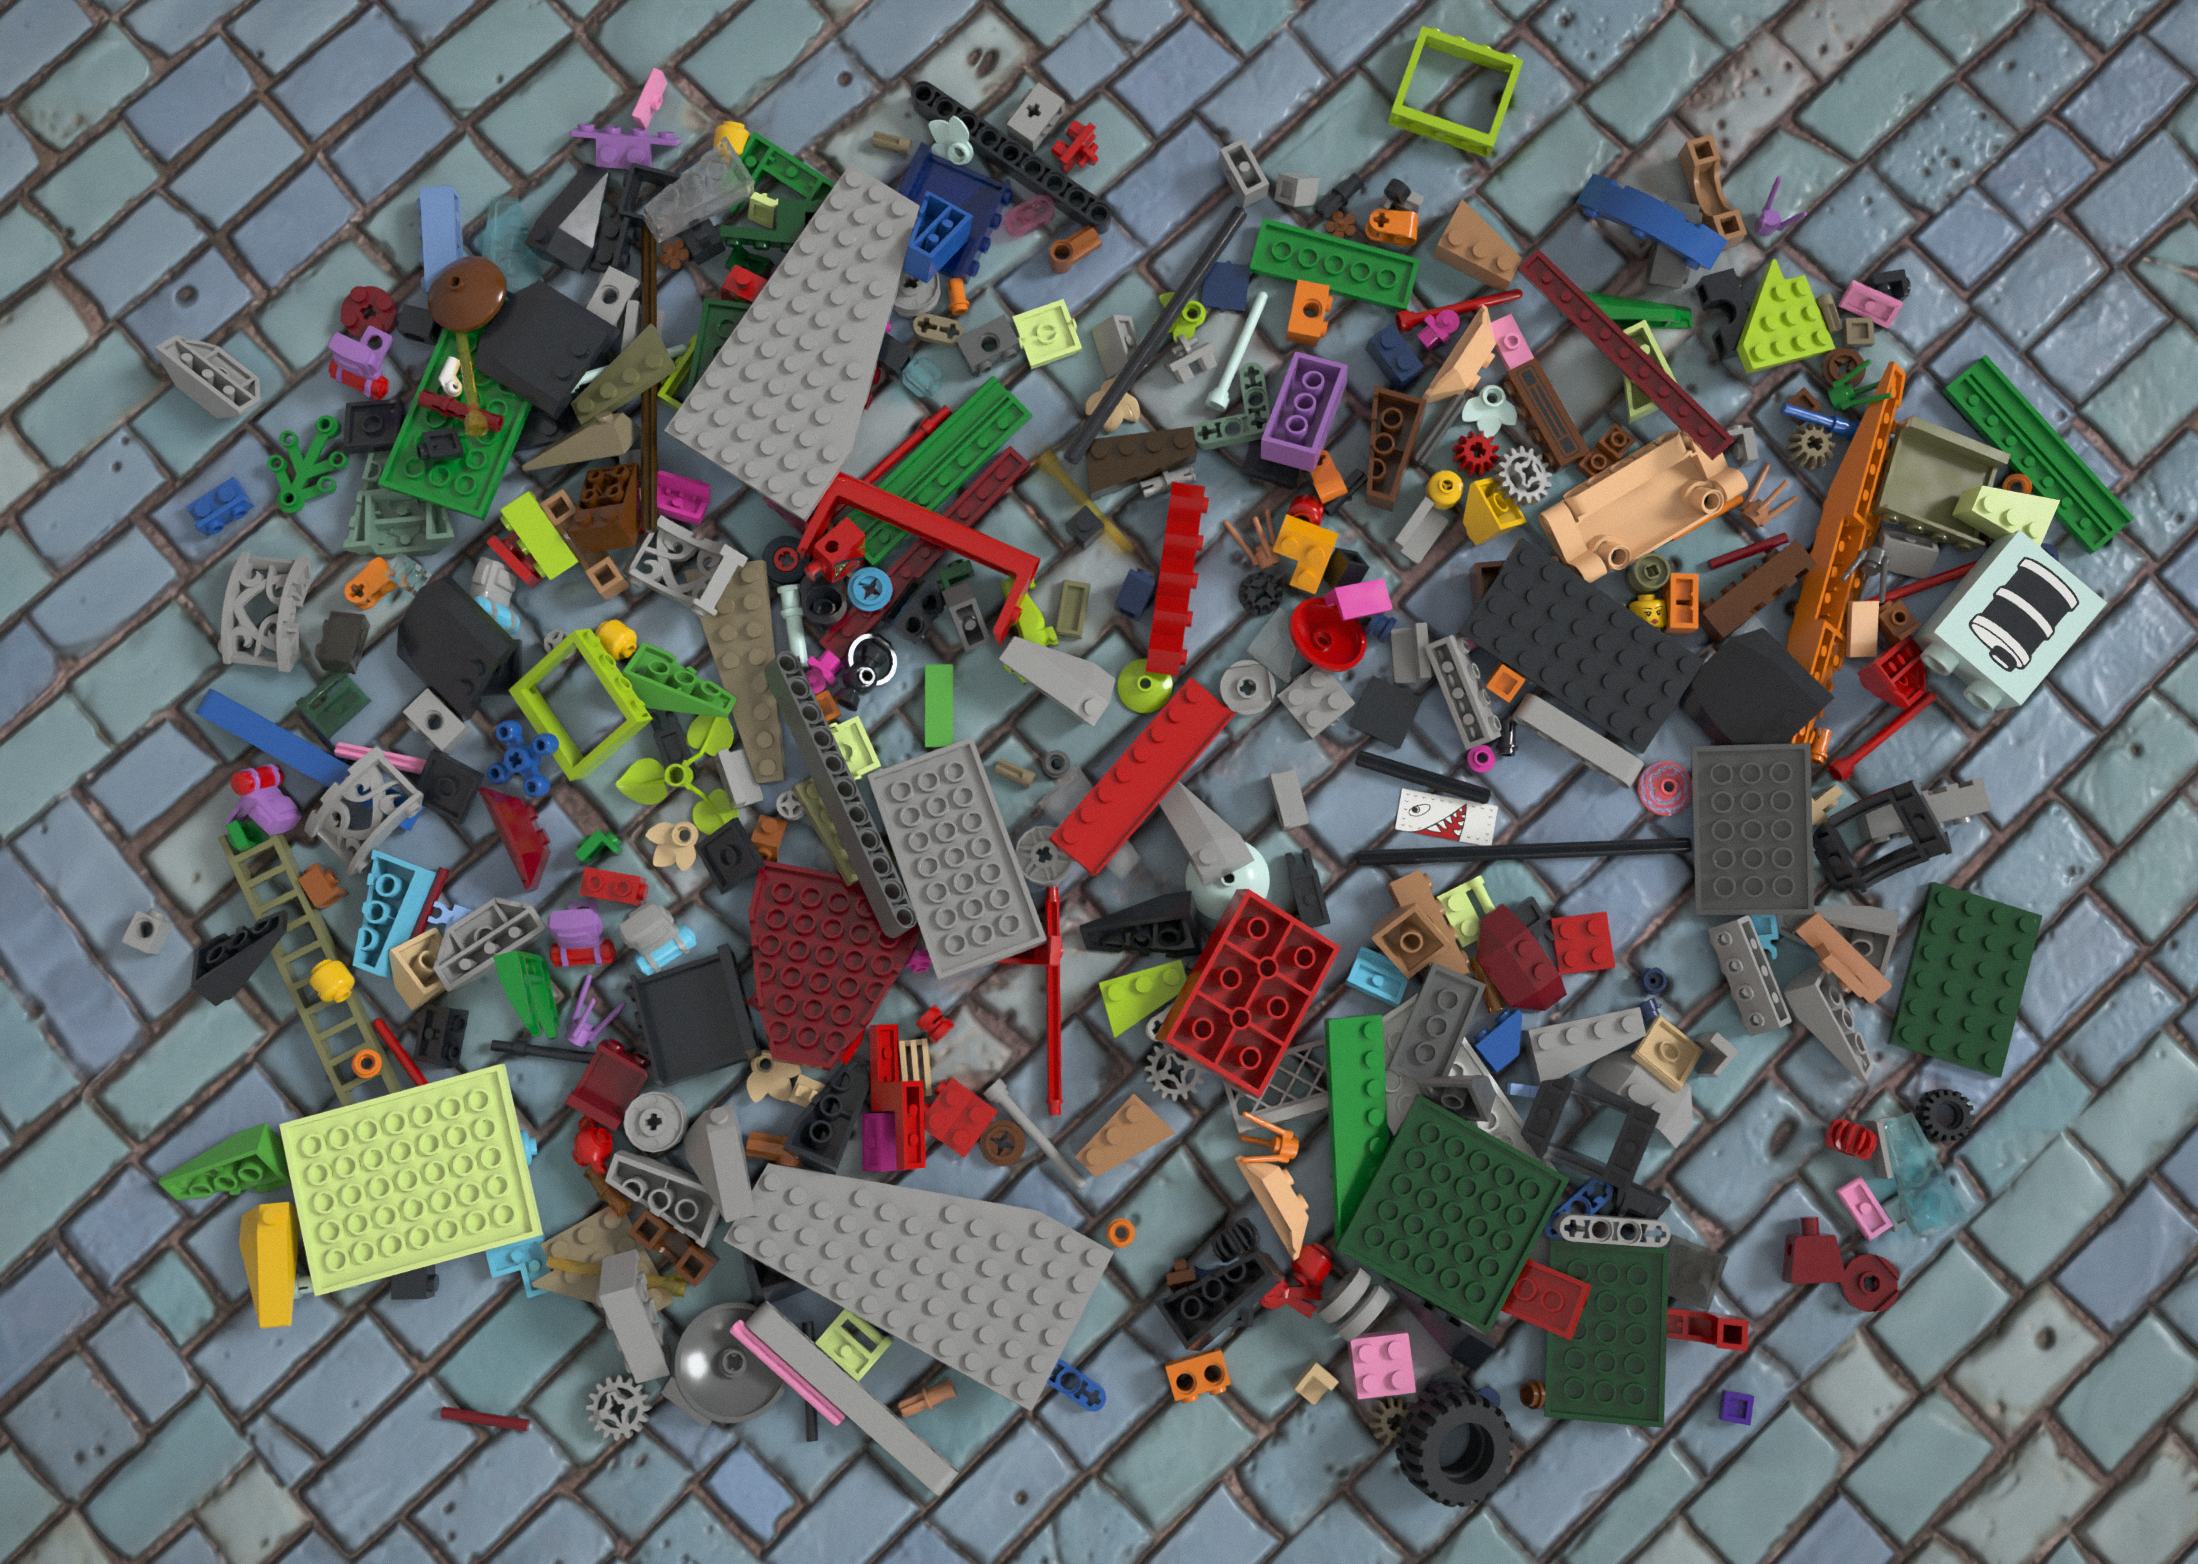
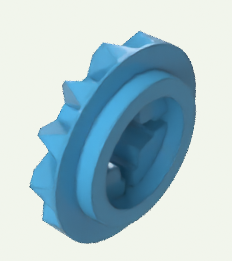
M873 567L863 568L851 577L848 584V595L851 602L859 610L872 612L882 609L890 602L893 591L892 583L888 575L882 570ZM876 581L875 589L880 596L871 594L866 598V591L861 584L870 587Z

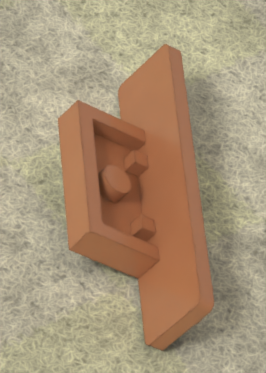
M1814 912V915H1810L1795 928L1797 934L1819 956L1820 960L1817 962L1828 975L1834 972L1839 977L1836 980L1837 983L1847 993L1853 991L1859 998L1863 996L1869 1003H1873L1892 987L1891 983L1818 912Z

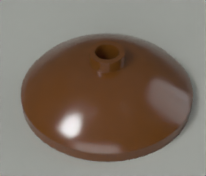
M467 256L451 262L438 273L429 289L428 308L432 318L444 329L457 333L473 331L487 324L498 313L506 295L504 274L494 262L481 256Z

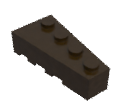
M1193 426L1094 439L1084 454L1091 502L1107 494L1122 491L1123 488L1149 480V478L1160 475L1164 471L1171 472L1195 463L1197 449Z

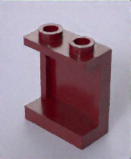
M603 1039L597 1045V1051L575 1090L569 1094L565 1104L616 1131L624 1122L627 1108L638 1097L649 1077L647 1066L650 1065V1060L642 1054L634 1053L633 1055L624 1050L625 1046L617 1040Z

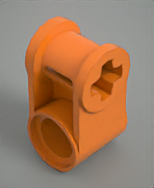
M1376 209L1370 214L1369 221L1365 225V235L1373 242L1390 243L1398 246L1415 245L1417 242L1418 214L1412 211Z
M1322 450L1314 473H1310L1322 504L1348 493L1339 471L1336 470L1330 454Z
M377 557L370 561L357 576L347 583L344 593L346 598L354 603L357 608L369 610L389 592L393 591L399 585L402 578L382 557ZM363 592L364 595L360 598L359 593Z

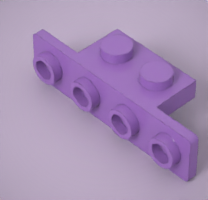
M580 123L578 128L570 130V136L596 139L597 167L630 170L632 163L652 167V144L669 146L682 144V137H674V132L658 131V135L648 134L646 129L634 128L631 129L630 133L621 132V127L604 126V130L594 129L593 124Z

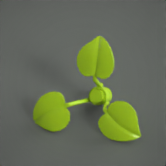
M699 715L691 723L687 732L688 744L692 748L700 749L697 754L688 760H684L682 765L672 764L666 770L655 759H640L632 764L615 783L616 787L631 800L645 805H654L666 798L668 790L665 783L674 787H686V789L691 790L703 799L693 809V821L696 827L707 835H711L731 819L739 818V810H731L725 790L716 789L707 796L691 784L693 772L689 768V765L702 757L705 752L715 756L718 751L731 747L734 733L728 717Z

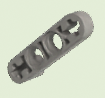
M1563 1211L1552 1220V1229L1557 1231L1558 1236L1572 1242L1663 1247L1668 1243L1671 1236L1668 1225L1656 1219L1574 1214ZM1570 1220H1572V1229L1569 1232L1564 1230V1226L1569 1225ZM1597 1221L1604 1222L1606 1226V1232L1601 1237H1595L1592 1233V1226ZM1626 1223H1631L1634 1227V1235L1629 1239H1623L1620 1234L1621 1227ZM1581 1226H1584L1585 1232L1581 1231ZM1657 1227V1229L1662 1231L1661 1236H1656V1241L1654 1237L1642 1234V1229L1654 1231Z

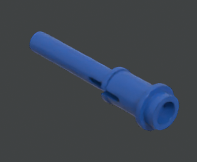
M1783 403L1780 408V413L1819 426L1824 425L1827 432L1844 436L1851 442L1860 425L1858 420L1852 422L1839 418L1836 415L1827 417L1787 403Z

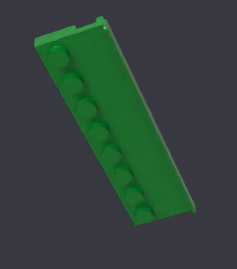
M1986 354L1942 390L1944 395L1991 447L2010 454L2008 465L2016 474H2023L2030 479L2032 483L2031 491L2036 496L2060 500L2054 516L2089 555L2096 552L2116 535L2120 529L2134 519L2130 512Z
M991 376L876 487L934 512L1033 417L1032 413L1010 391L1008 392L995 376ZM854 508L836 524L838 525L843 519L848 517L866 535L865 559L874 568L911 534Z
M1381 1014L1324 1018L1335 1246L1389 1147L1383 1022Z

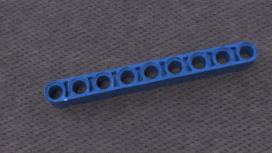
M209 688L195 713L329 788L334 782L340 785L345 780L344 778L350 775L347 770L351 765ZM360 785L357 788V791L361 796L371 792V789L368 791H363V785ZM392 788L385 791L386 795H402L394 799L393 804L396 807H399L409 798ZM373 799L356 802L373 811ZM421 805L422 809L412 818L407 817L398 826L411 831L424 806Z

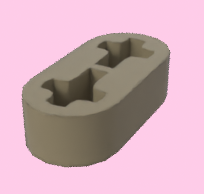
M923 313L918 315L913 322L916 337L925 342L954 348L957 347L956 339L964 335L962 325L953 319ZM925 322H929L932 329H927L926 333H923L919 325L924 326ZM952 328H955L958 336L954 335L952 339H948V335L945 332H950Z

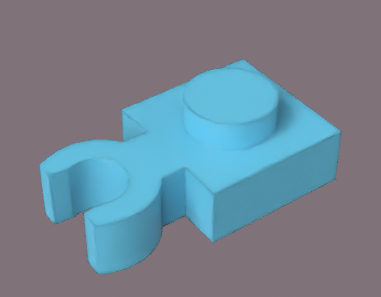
M1750 915L1763 949L1770 950L1772 959H1776L1778 954L1777 948L1771 943V940L1779 939L1776 915Z

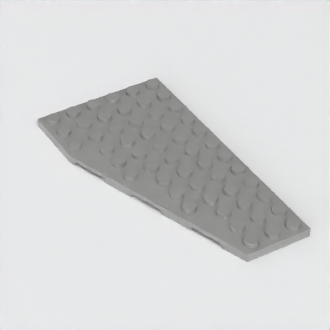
M850 163L664 430L665 433L806 522L852 455L856 434L875 374L887 323H889L899 288V280L906 258L907 247L919 216L920 206Z
M770 1163L767 1164L752 1190L755 1215L735 1220L723 1240L730 1246L1032 1412L1114 1253L1110 1249L1038 1210Z

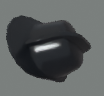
M805 574L801 580L800 587L804 615L812 624L822 627L824 631H827L830 626L835 625L846 614L847 600L843 578L835 583H830L823 576L816 581H812Z

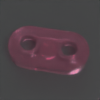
M1036 195L1009 210L1004 218L1007 233L1013 237L1020 238L1049 223L1055 215L1053 200L1046 195ZM1039 209L1046 210V213L1043 215H1039L1037 211ZM1015 222L1023 224L1020 228H1016L1013 225Z

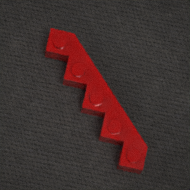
M1172 482L1145 672L1179 676L1180 665L1186 666L1188 649H1183L1185 627L1191 628L1193 611H1188L1191 589L1196 590L1199 574L1193 572L1196 551L1202 552L1204 535H1199L1201 513L1207 514L1209 497H1204L1205 486Z

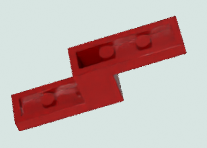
M898 1024L869 1025L871 1111H895L897 1170L926 1168L923 1080L900 1081Z

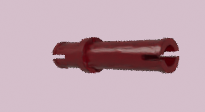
M423 389L419 394L418 406L439 412L443 417L449 418L451 416L499 433L503 427L504 416L467 405L457 401L455 397L450 395L445 397Z

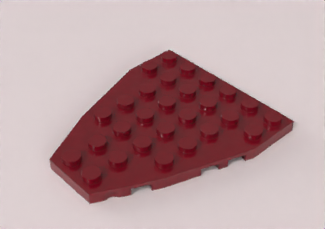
M763 860L766 866L758 872L748 913L756 995L773 1061L831 1071L873 1019L916 948L920 927L917 921L912 928L899 937H888L882 931L860 881L847 886L841 874ZM903 885V887H904V889H905V891H906V893H907V895H908L906 886Z

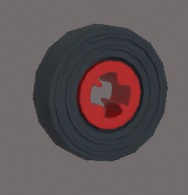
M780 536L766 545L762 554V560L766 561L767 576L773 582L780 585H794L801 582L805 576L804 568L810 564L812 557L808 555L804 559L800 557V553L797 552L800 539L793 536ZM786 554H790L791 559L794 561L792 565L788 563L789 567H784L780 561L781 557L785 558Z

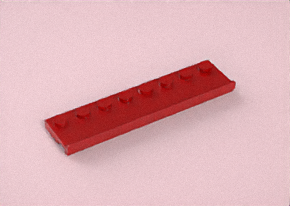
M1190 677L1050 836L1049 841L1072 861L1079 863L1088 871L1091 877H1096L1236 713L1229 710Z

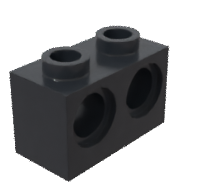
M913 576L881 621L904 640L916 645L918 641L926 636L932 622L943 613L946 602L943 595L927 581ZM927 596V603L924 606H922V601L924 597ZM911 618V624L906 628V622Z

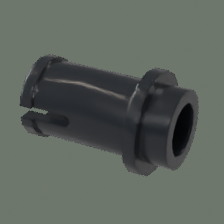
M1510 720L1500 721L1501 736L1499 737V744L1496 746L1499 756L1512 757L1515 756V751H1518V746H1516L1517 722L1511 721V724H1509Z

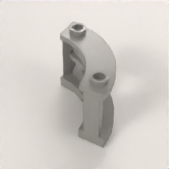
M657 515V549L647 547L655 532L644 533L621 573L628 576L626 581L640 589L644 585L675 602L689 607L691 612L702 618H705L707 614L716 616L718 611L714 608L736 568H743L748 558L724 543H718L704 538V540L698 539L697 541L692 538L693 532L662 515ZM678 545H683V551L681 553H669V550H671L674 553H677L676 547ZM696 552H699L697 566L703 576L690 583L678 585L673 575L670 561L683 562L694 556ZM643 553L658 558V561L646 560L643 562L646 566L653 568L650 574L642 573L635 568ZM712 559V562L709 565H707L710 568V570L707 571L705 568V564L708 560ZM664 579L667 587L658 582Z
M243 551L238 560H234L232 563V573L228 581L223 603L221 638L218 642V651L222 653L224 664L241 663L276 667L281 672H290L300 658V623L294 622L296 608L303 607L307 591L313 582L309 557L298 556L296 560L252 556L250 552ZM253 570H256L255 578L251 579ZM258 571L268 572L267 579ZM275 589L277 591L283 589L281 597H276ZM266 590L269 600L279 606L278 614L268 616L258 629L248 617L244 606L254 596ZM272 624H277L276 634L268 630ZM240 637H244L245 643L243 646L246 648L251 647L254 639L256 640L254 653L240 651ZM264 646L276 652L277 655L263 654Z
M378 746L365 754L347 770L350 775L346 776L340 785L337 782L333 783L320 799L323 802L322 807L318 810H312L304 828V831L311 838L317 835L348 867L347 874L350 877L356 873L363 874L373 865V860L371 859L372 850L378 851L385 839L407 817L412 818L422 809L421 805L424 795L384 756L385 754ZM382 768L393 781L384 784L379 769ZM360 785H363V791H368L371 789V792L361 796L358 793L357 788ZM395 785H398L409 796L399 807L394 806L393 801L396 797L402 795H386L385 792ZM347 799L353 802L373 799L372 823L369 829H348L350 814L345 803ZM338 813L341 815V820L336 818Z

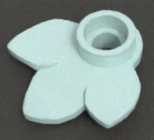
M952 116L949 123L943 120L930 121L928 125L936 143L930 147L929 153L942 162L951 161L956 165L970 162L973 158L974 150L968 142L969 131L963 121L956 116Z
M1496 385L1485 386L1480 391L1479 396L1467 401L1462 411V421L1476 422L1479 432L1483 430L1484 438L1486 439L1494 436L1500 429L1501 424L1514 426L1517 419L1514 405L1506 400L1505 392ZM1487 396H1494L1496 402H1488Z

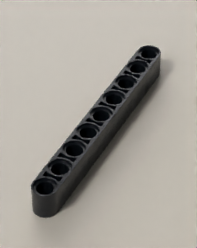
M919 81L913 85L911 89L914 110L928 121L943 120L948 123L952 116H956L965 125L973 126L974 128L969 130L968 142L972 145L976 154L1083 227L1090 225L1098 234L1106 233L1111 226V209L1107 203L927 81ZM923 95L930 97L926 101L918 100ZM944 110H949L952 112L950 115L947 116L940 115V113ZM987 140L995 141L991 146L983 144ZM1008 155L1017 156V158L1013 161H1008L1005 159V157ZM1029 170H1037L1039 174L1030 176L1027 172ZM1051 185H1059L1061 189L1052 191L1049 187ZM1077 199L1081 200L1083 204L1074 206L1070 202ZM1100 214L1103 215L1105 219L1102 221H1096L1092 217L1094 215Z

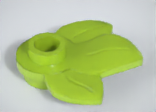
M1168 292L1159 296L1163 308L1166 307L1175 292ZM1191 300L1188 302L1167 333H1173L1175 344H1178L1176 337L1180 334H1183L1187 340L1194 336L1196 327L1200 326L1205 320L1206 311L1204 306L1198 301ZM1189 312H1195L1197 314V317L1191 319L1187 316V314Z

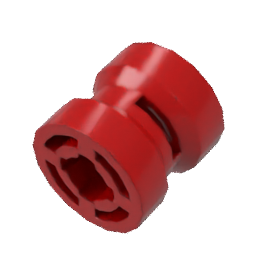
M933 1005L916 1022V1025L921 1030H925L929 1034V1039L935 1045L955 1026L949 1018H944L941 1015V1010L936 1005Z

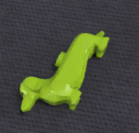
M1011 577L1004 579L1001 583L1005 600H1007L1016 580ZM1034 579L1029 587L1030 589L1036 587ZM1027 592L1020 606L1022 614L1017 624L1012 623L1011 627L1016 625L1019 638L1045 647L1049 644L1054 647L1059 646L1053 626L1045 628L1043 615ZM1002 663L1007 673L1016 674L1014 671H1012L1010 668H1008L1006 665ZM1016 674L1023 684L1027 683V681Z

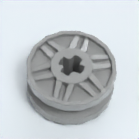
M902 270L892 311L898 316L908 319H914L923 313L930 314L938 305L941 296L938 273L926 284Z
M1047 825L1033 827L1025 832L1017 842L1015 854L1023 876L1034 885L1042 887L1056 885L1065 880L1072 870L1074 861L1049 841L1050 836L1057 830L1056 827ZM1045 850H1049V855L1052 859L1050 861L1046 859L1045 863L1040 862L1041 859L1038 853L1040 851L1044 853Z
M662 1091L641 1094L631 1102L624 1118L626 1136L634 1146L648 1152L664 1151L676 1146L682 1141L689 1124L687 1108L681 1099L672 1093ZM656 1116L662 1120V1124L657 1125V1127L651 1123V1120L656 1118Z

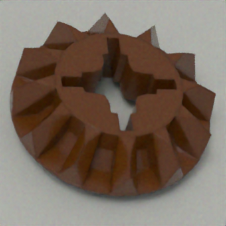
M1840 347L1830 351L1825 356L1820 367H1822L1823 371L1822 378L1828 381V386H1833L1832 382L1846 375V373L1840 376L1837 375L1839 371L1838 366L1841 367L1848 362L1846 372L1849 373L1864 362L1858 352L1850 348ZM1866 368L1844 384L1851 383L1853 388L1859 385L1864 379Z
M998 1120L989 1124L980 1138V1149L987 1161L996 1166H1009L1017 1162L1025 1150L1026 1141L1024 1133L1018 1125L1011 1121ZM1008 1131L1007 1141L1015 1146V1148L1005 1147L1000 1155H997L999 1151L998 1144L991 1140V1137L995 1139L1002 1138L1005 1132Z

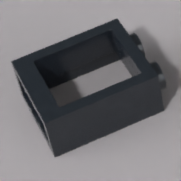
M632 163L630 171H626L624 175L623 186L625 188L623 195L619 196L616 202V212L620 219L623 220L624 216L631 218L636 227L641 228L643 225H652L656 227L657 232L682 238L680 233L689 227L688 223L691 221L700 189L696 179ZM642 181L680 190L671 222L633 213Z

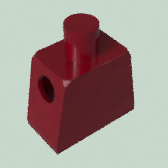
M1800 1217L1801 1234L1786 1235L1782 1281L1790 1284L1847 1282L1836 1236L1829 1233H1819L1818 1217Z

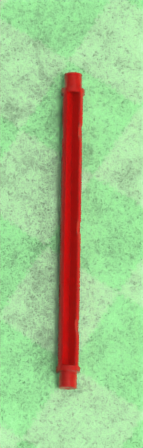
M1046 887V899H1044L1045 936H1060L1059 903L1061 899L1058 898V887ZM1056 965V967L1046 966V1104H1048V1115H1061V1104H1063L1060 965Z

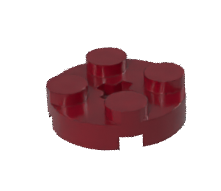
M356 286L342 304L340 319L346 329L355 338L360 340L368 326H373L387 334H391L396 327L398 309L393 299L384 290L374 286ZM372 308L376 315L374 317L370 316L368 320H365L364 312ZM373 336L368 342L378 341L377 338L381 337Z
M1862 1253L1851 1257L1845 1262L1843 1266L1847 1282H1837L1848 1304L1866 1312H1882L1892 1306L1899 1293V1290H1897L1899 1275L1890 1261L1881 1256ZM1873 1276L1875 1278L1872 1282L1875 1286L1874 1289L1864 1288V1278Z

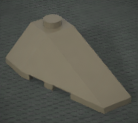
M610 411L602 412L596 415L593 420L531 455L522 465V469L527 471L625 454L641 435V428L623 412L612 414Z

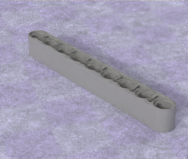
M765 1300L746 1321L745 1324L754 1334L936 1495L940 1496L959 1474L958 1470L860 1382H857L768 1301Z

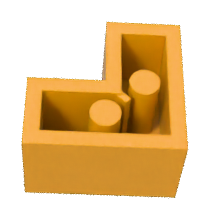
M1286 514L1273 552L1298 561L1289 585L1316 594L1334 549L1338 533Z

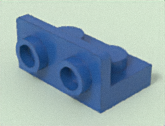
M232 477L186 506V508L194 518L197 530L209 536L222 531L225 527L224 525L232 520L244 517L248 510L254 507V504L239 481Z

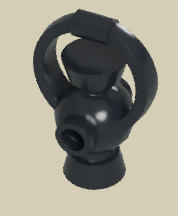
M879 633L862 634L852 640L846 648L844 654L845 671L843 673L845 688H841L833 696V699L847 710L856 712L860 702L859 695L869 694L875 687L885 684L893 677L896 671L897 656L891 645L892 643ZM862 640H872V643L885 652L887 651L889 667L886 674L878 681L875 668H880L887 661V658L879 650L864 645L860 656L862 662H853L854 650Z

